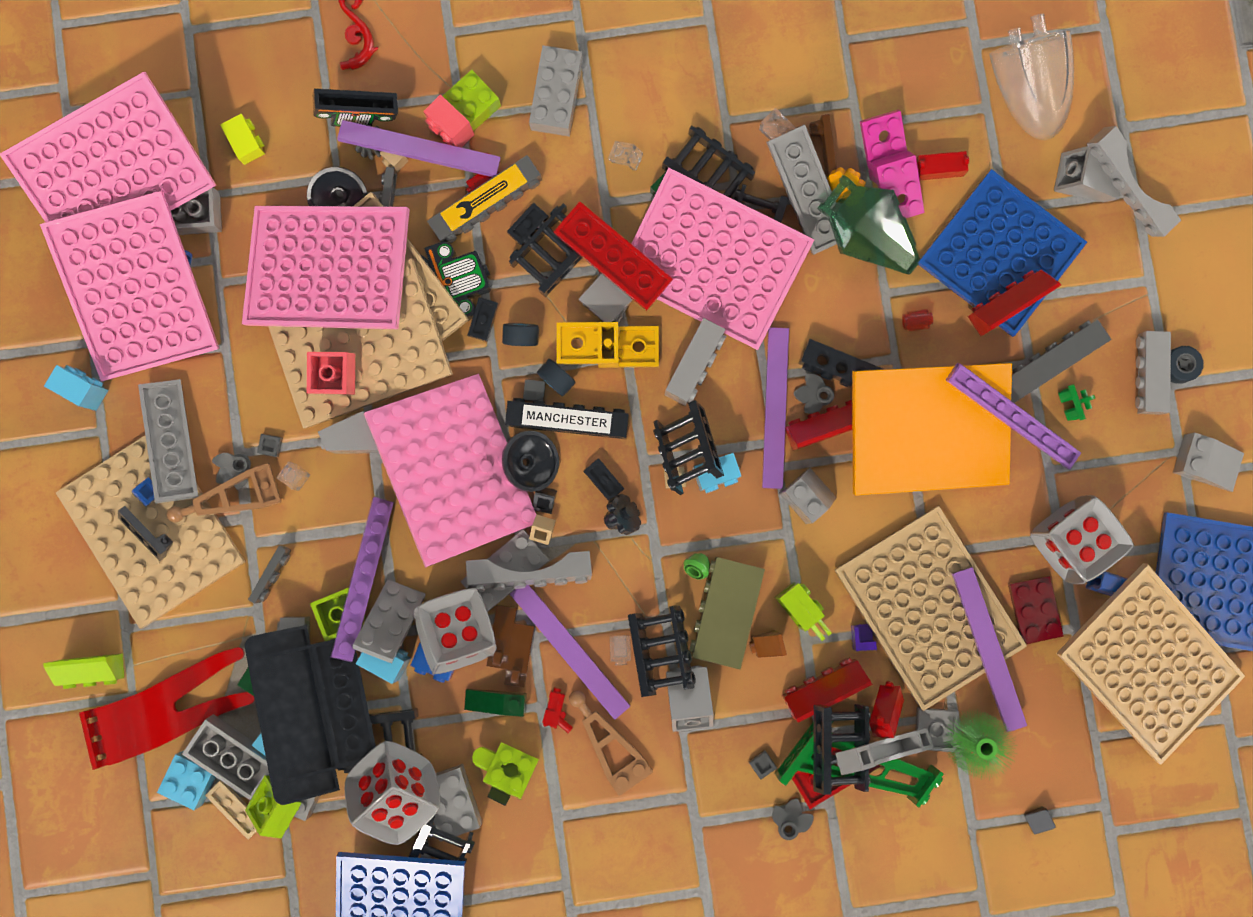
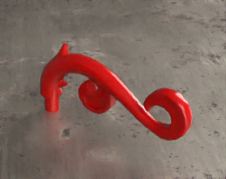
M338 0L343 12L355 23L348 26L345 30L347 42L351 45H358L362 39L360 36H356L357 33H361L364 38L362 51L359 54L356 52L355 56L349 58L348 61L340 62L341 70H355L364 66L379 47H374L373 36L368 26L345 5V0ZM355 0L354 4L351 5L352 9L359 8L363 0Z

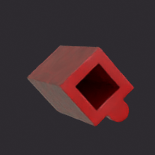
M967 151L918 155L916 158L919 181L964 177L969 171Z
M887 681L885 685H880L869 721L873 737L894 738L904 698L901 687L894 686L891 681Z

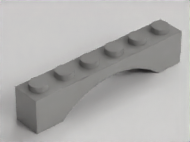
M1117 126L1104 127L1087 143L1092 156L1100 162L1102 170L1112 179L1113 186L1121 192L1124 201L1131 206L1135 217L1145 226V231L1150 236L1164 237L1181 221L1171 205L1152 199L1137 185L1128 163L1127 141Z
M590 551L570 552L554 565L531 572L507 570L487 559L466 561L468 589L477 588L479 592L485 591L486 588H493L496 591L504 590L505 587L514 586L515 589H522L526 585L544 587L547 583L565 585L571 581H575L576 584H583L591 580L592 577Z
M923 728L835 754L841 775L863 771L897 758L933 749L934 747L928 728Z

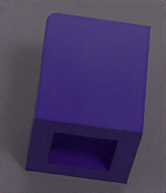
M868 624L851 625L853 650H877L876 641L873 640L872 630Z

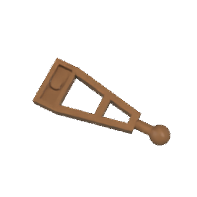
M264 464L239 474L193 499V505L184 508L177 506L169 508L167 518L169 521L177 523L184 516L195 512L197 516L262 509L281 503V497L270 464ZM251 477L259 502L231 506L226 490ZM219 494L223 507L203 509L202 502Z
M574 691L570 694V704L578 707L585 718L582 722L608 781L619 796L653 773V770L640 752L597 711L593 713L590 711L585 703L583 692ZM595 719L609 732L608 735L599 741L590 724ZM616 739L635 758L612 774L601 748Z

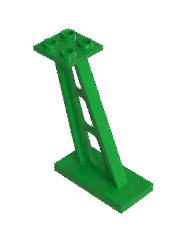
M814 721L774 773L785 786L797 771L813 774V759L811 756L814 743ZM833 742L832 747L845 751L854 748V742ZM897 758L881 763L880 765L884 766V770L880 775L869 774V787L908 795L907 798L920 808L921 805H925L930 799V793L933 788H937L941 784L944 773L933 765H930L926 770ZM831 766L832 777L854 776V773L841 775L839 766ZM893 769L916 777L918 781L914 785L886 779L885 776Z

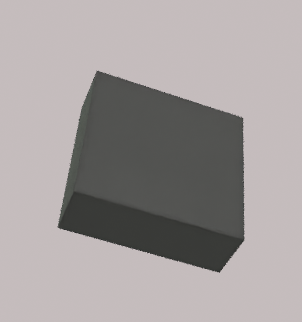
M525 379L523 399L527 401H544L546 382Z
M261 434L257 453L279 457L283 438Z
M765 750L748 761L760 780L777 769V766Z

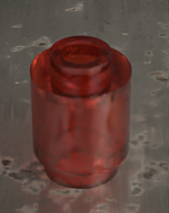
M928 309L908 311L907 314H902L904 330L930 329V325L933 324V315Z

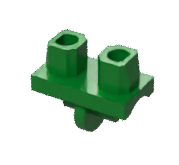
M1074 384L1059 392L1058 395L1061 403L1073 400L1075 408L1064 411L1067 421L1086 419L1081 403H1084L1086 410L1092 409L1090 400L1096 399L1095 395L1088 396L1085 389L1080 391L1082 399L1079 400Z

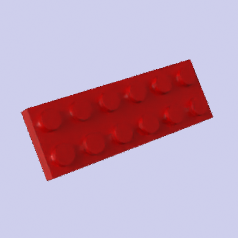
M580 201L554 231L558 238L646 311L673 281L668 274Z

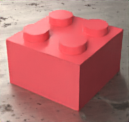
M441 94L423 111L426 116L425 121L429 125L428 128L436 136L440 134L445 144L462 148L474 136L470 122Z
M307 352V393L355 395V354L349 352Z

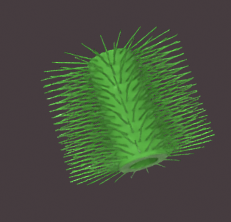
M977 709L975 719L972 717L973 722L965 718L964 728L957 726L962 731L960 733L949 729L955 734L952 736V733H950L951 737L948 739H955L944 743L955 742L950 743L956 744L953 746H958L954 747L956 749L952 752L956 755V757L952 758L954 759L952 762L955 764L961 761L962 765L958 766L959 768H968V773L973 772V774L978 775L980 774V767L982 780V774L987 770L989 774V769H995L994 766L996 765L1005 769L998 762L1000 761L1006 765L998 758L1000 757L999 755L1010 759L1004 755L1005 752L1016 748H1006L1013 746H1002L1008 745L1004 743H1008L1005 741L1010 740H1003L1006 739L1002 736L1005 734L1003 731H1006L1004 730L1006 727L1000 728L998 732V723L1001 721L994 719L996 718L994 716H986V712L984 713L985 715H979V721Z

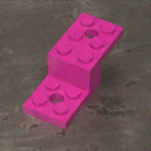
M894 110L860 121L869 178L878 185L884 223L890 224L925 213L916 155L907 150L901 111ZM887 130V138L884 141H880L879 134ZM900 194H905L904 202L898 204L897 197Z

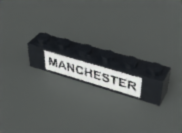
M513 398V401H507L505 426L626 439L629 413H625L623 409H613V412L605 411L604 407L596 406L593 407V410L585 409L584 405L573 404V408L565 407V403L553 402V405H545V401L533 400V403H525V399Z

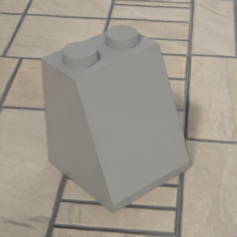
M1088 146L1061 153L1054 187L1055 192L1103 203L1118 200L1120 196V191L1113 186L1112 179L1102 170V165L1097 158L1092 156Z
M364 411L318 431L320 436L318 442L321 448L335 454L379 453L365 419Z
M810 467L780 493L782 498L805 524L814 523L829 510L837 498Z
M691 667L696 678L693 689L684 690L683 684L667 686L673 732L713 727L714 714L707 667ZM673 668L666 672V678L681 676L680 668Z

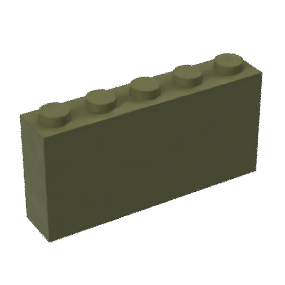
M716 557L715 561L711 560L709 572L712 573L710 581L706 580L704 592H707L705 600H701L699 612H702L700 620H696L694 632H697L695 640H691L689 648L693 658L741 670L765 569Z

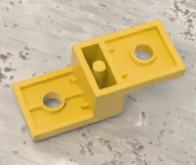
M557 322V364H598L599 368L659 367V326H618V322ZM575 338H580L583 341V346L579 349H575L571 345L572 340ZM635 342H642L644 350L641 352L634 351L633 344Z

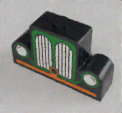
M316 88L313 90L314 117L321 119L331 118V126L340 127L342 120L372 126L374 120L389 122L395 120L398 114L397 93Z
M439 242L425 247L424 249L432 271L468 317V321H470L476 308L470 299L491 292L487 278L490 275L487 265H482L476 251L456 257L455 250L448 242Z

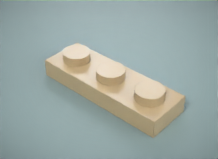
M220 780L205 796L249 840L257 830L245 811L248 805L230 786Z

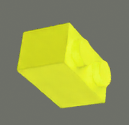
M239 114L220 124L237 158L244 165L265 154L262 149L265 145L259 135L255 136L253 130L256 128L250 118L246 119L242 114Z

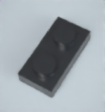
M533 203L507 230V234L519 245L523 246L524 240L529 235H533L537 231L538 225L543 220L546 221L549 216Z
M479 297L467 334L468 337L488 342L499 303Z
M599 458L583 471L607 500L625 490Z

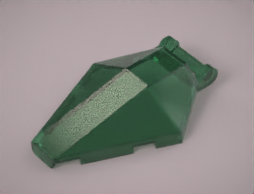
M842 175L839 179L840 183L825 202L820 203L817 207L829 219L840 254L904 274H911L918 266L920 257L907 220L902 216L898 205L900 203L895 191L856 186L848 177ZM847 188L848 191L845 192L842 195V197L838 200V202L835 204V206L832 209H830V207L837 200V198L844 191V189Z

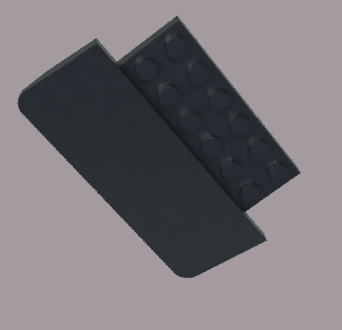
M307 625L254 635L245 642L246 658L273 797L280 805H287L339 791L336 769L357 764L376 747L360 667L356 665L358 660L356 650L352 662L332 658L331 653L335 639L310 644Z

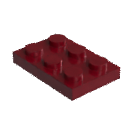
M1050 576L1008 584L1018 631L1026 644L1064 637Z

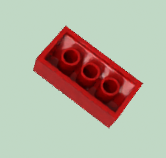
M1032 270L1022 276L1023 281L1019 284L1014 281L1005 287L1007 290L1005 293L1000 294L997 292L988 298L990 302L986 305H983L981 302L972 308L973 313L967 317L979 335L983 336L1062 285L1043 270H1039L1036 273Z
M852 400L845 402L846 406L841 408L838 405L829 407L824 414L820 415L818 411L807 415V420L800 421V418L788 422L789 426L785 428L792 450L794 451L851 431Z
M850 657L839 662L840 666L834 669L832 667L826 668L821 671L822 675L816 678L811 676L803 680V685L799 687L794 685L784 690L785 694L782 697L792 717L799 723L814 715V705L830 707L873 685L858 660H851Z

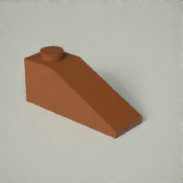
M773 630L751 636L752 641L749 642L752 654L755 653L758 658L787 655L781 633Z

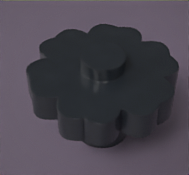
M619 494L609 499L606 506L608 512L604 516L605 525L609 529H618L619 533L629 535L639 530L641 520L638 517L640 511L637 505L630 501L629 496Z

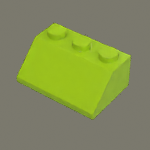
M123 653L62 659L43 663V667L54 686L63 685V689L76 688V684L83 683V687L96 686V682L104 681V685L116 684L118 679L124 678Z

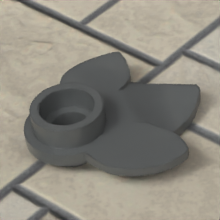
M806 374V386L798 388L793 393L798 401L805 403L804 412L808 414L820 411L823 406L829 405L834 399L833 390L824 384L820 376L815 374ZM825 392L827 399H822L820 394Z
M226 452L212 459V462L220 467L216 477V483L219 484L225 483L249 470L251 467L249 457L244 454L234 456ZM239 460L244 462V467L238 466ZM248 478L234 485V487L239 490L246 485Z
M797 798L790 800L784 809L780 806H775L772 812L773 821L778 825V832L785 840H792L797 837L798 833L806 832L814 820L812 814L802 813L801 804ZM786 826L792 827L790 832H785Z

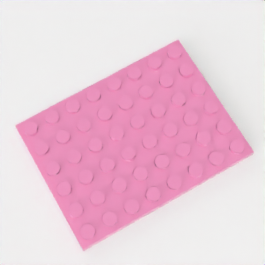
M142 72L0 153V156L45 222L159 191L164 192L169 209L172 211L216 186V183L146 72Z
M668 168L631 244L673 279L657 300L701 322L705 318L724 328L725 334L759 350L814 239Z
M163 191L40 224L101 381L219 349Z
M255 206L242 324L246 326L399 329L410 209L407 207Z
M479 374L364 413L425 568L532 526L536 513L528 493L514 487L504 474L502 454L507 442Z

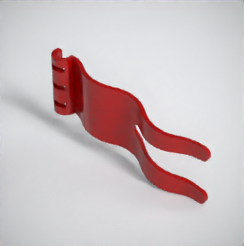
M236 647L222 651L140 693L101 707L79 712L92 770L113 765L158 748L202 725L205 719L213 714L219 716L233 709L252 704L255 701L254 696L248 692H242L216 698L182 711H178L175 707L176 701L225 667L243 659L245 656L244 649ZM97 716L98 721L89 722V718ZM102 736V740L94 742L93 737ZM106 753L107 758L98 760V755Z

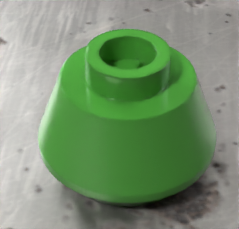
M695 553L683 562L684 570L690 577L698 580L708 577L710 562L706 555Z

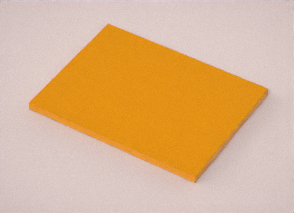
M1012 363L963 365L1011 401ZM955 366L852 371L853 495L1010 485L1011 428L946 381V378Z

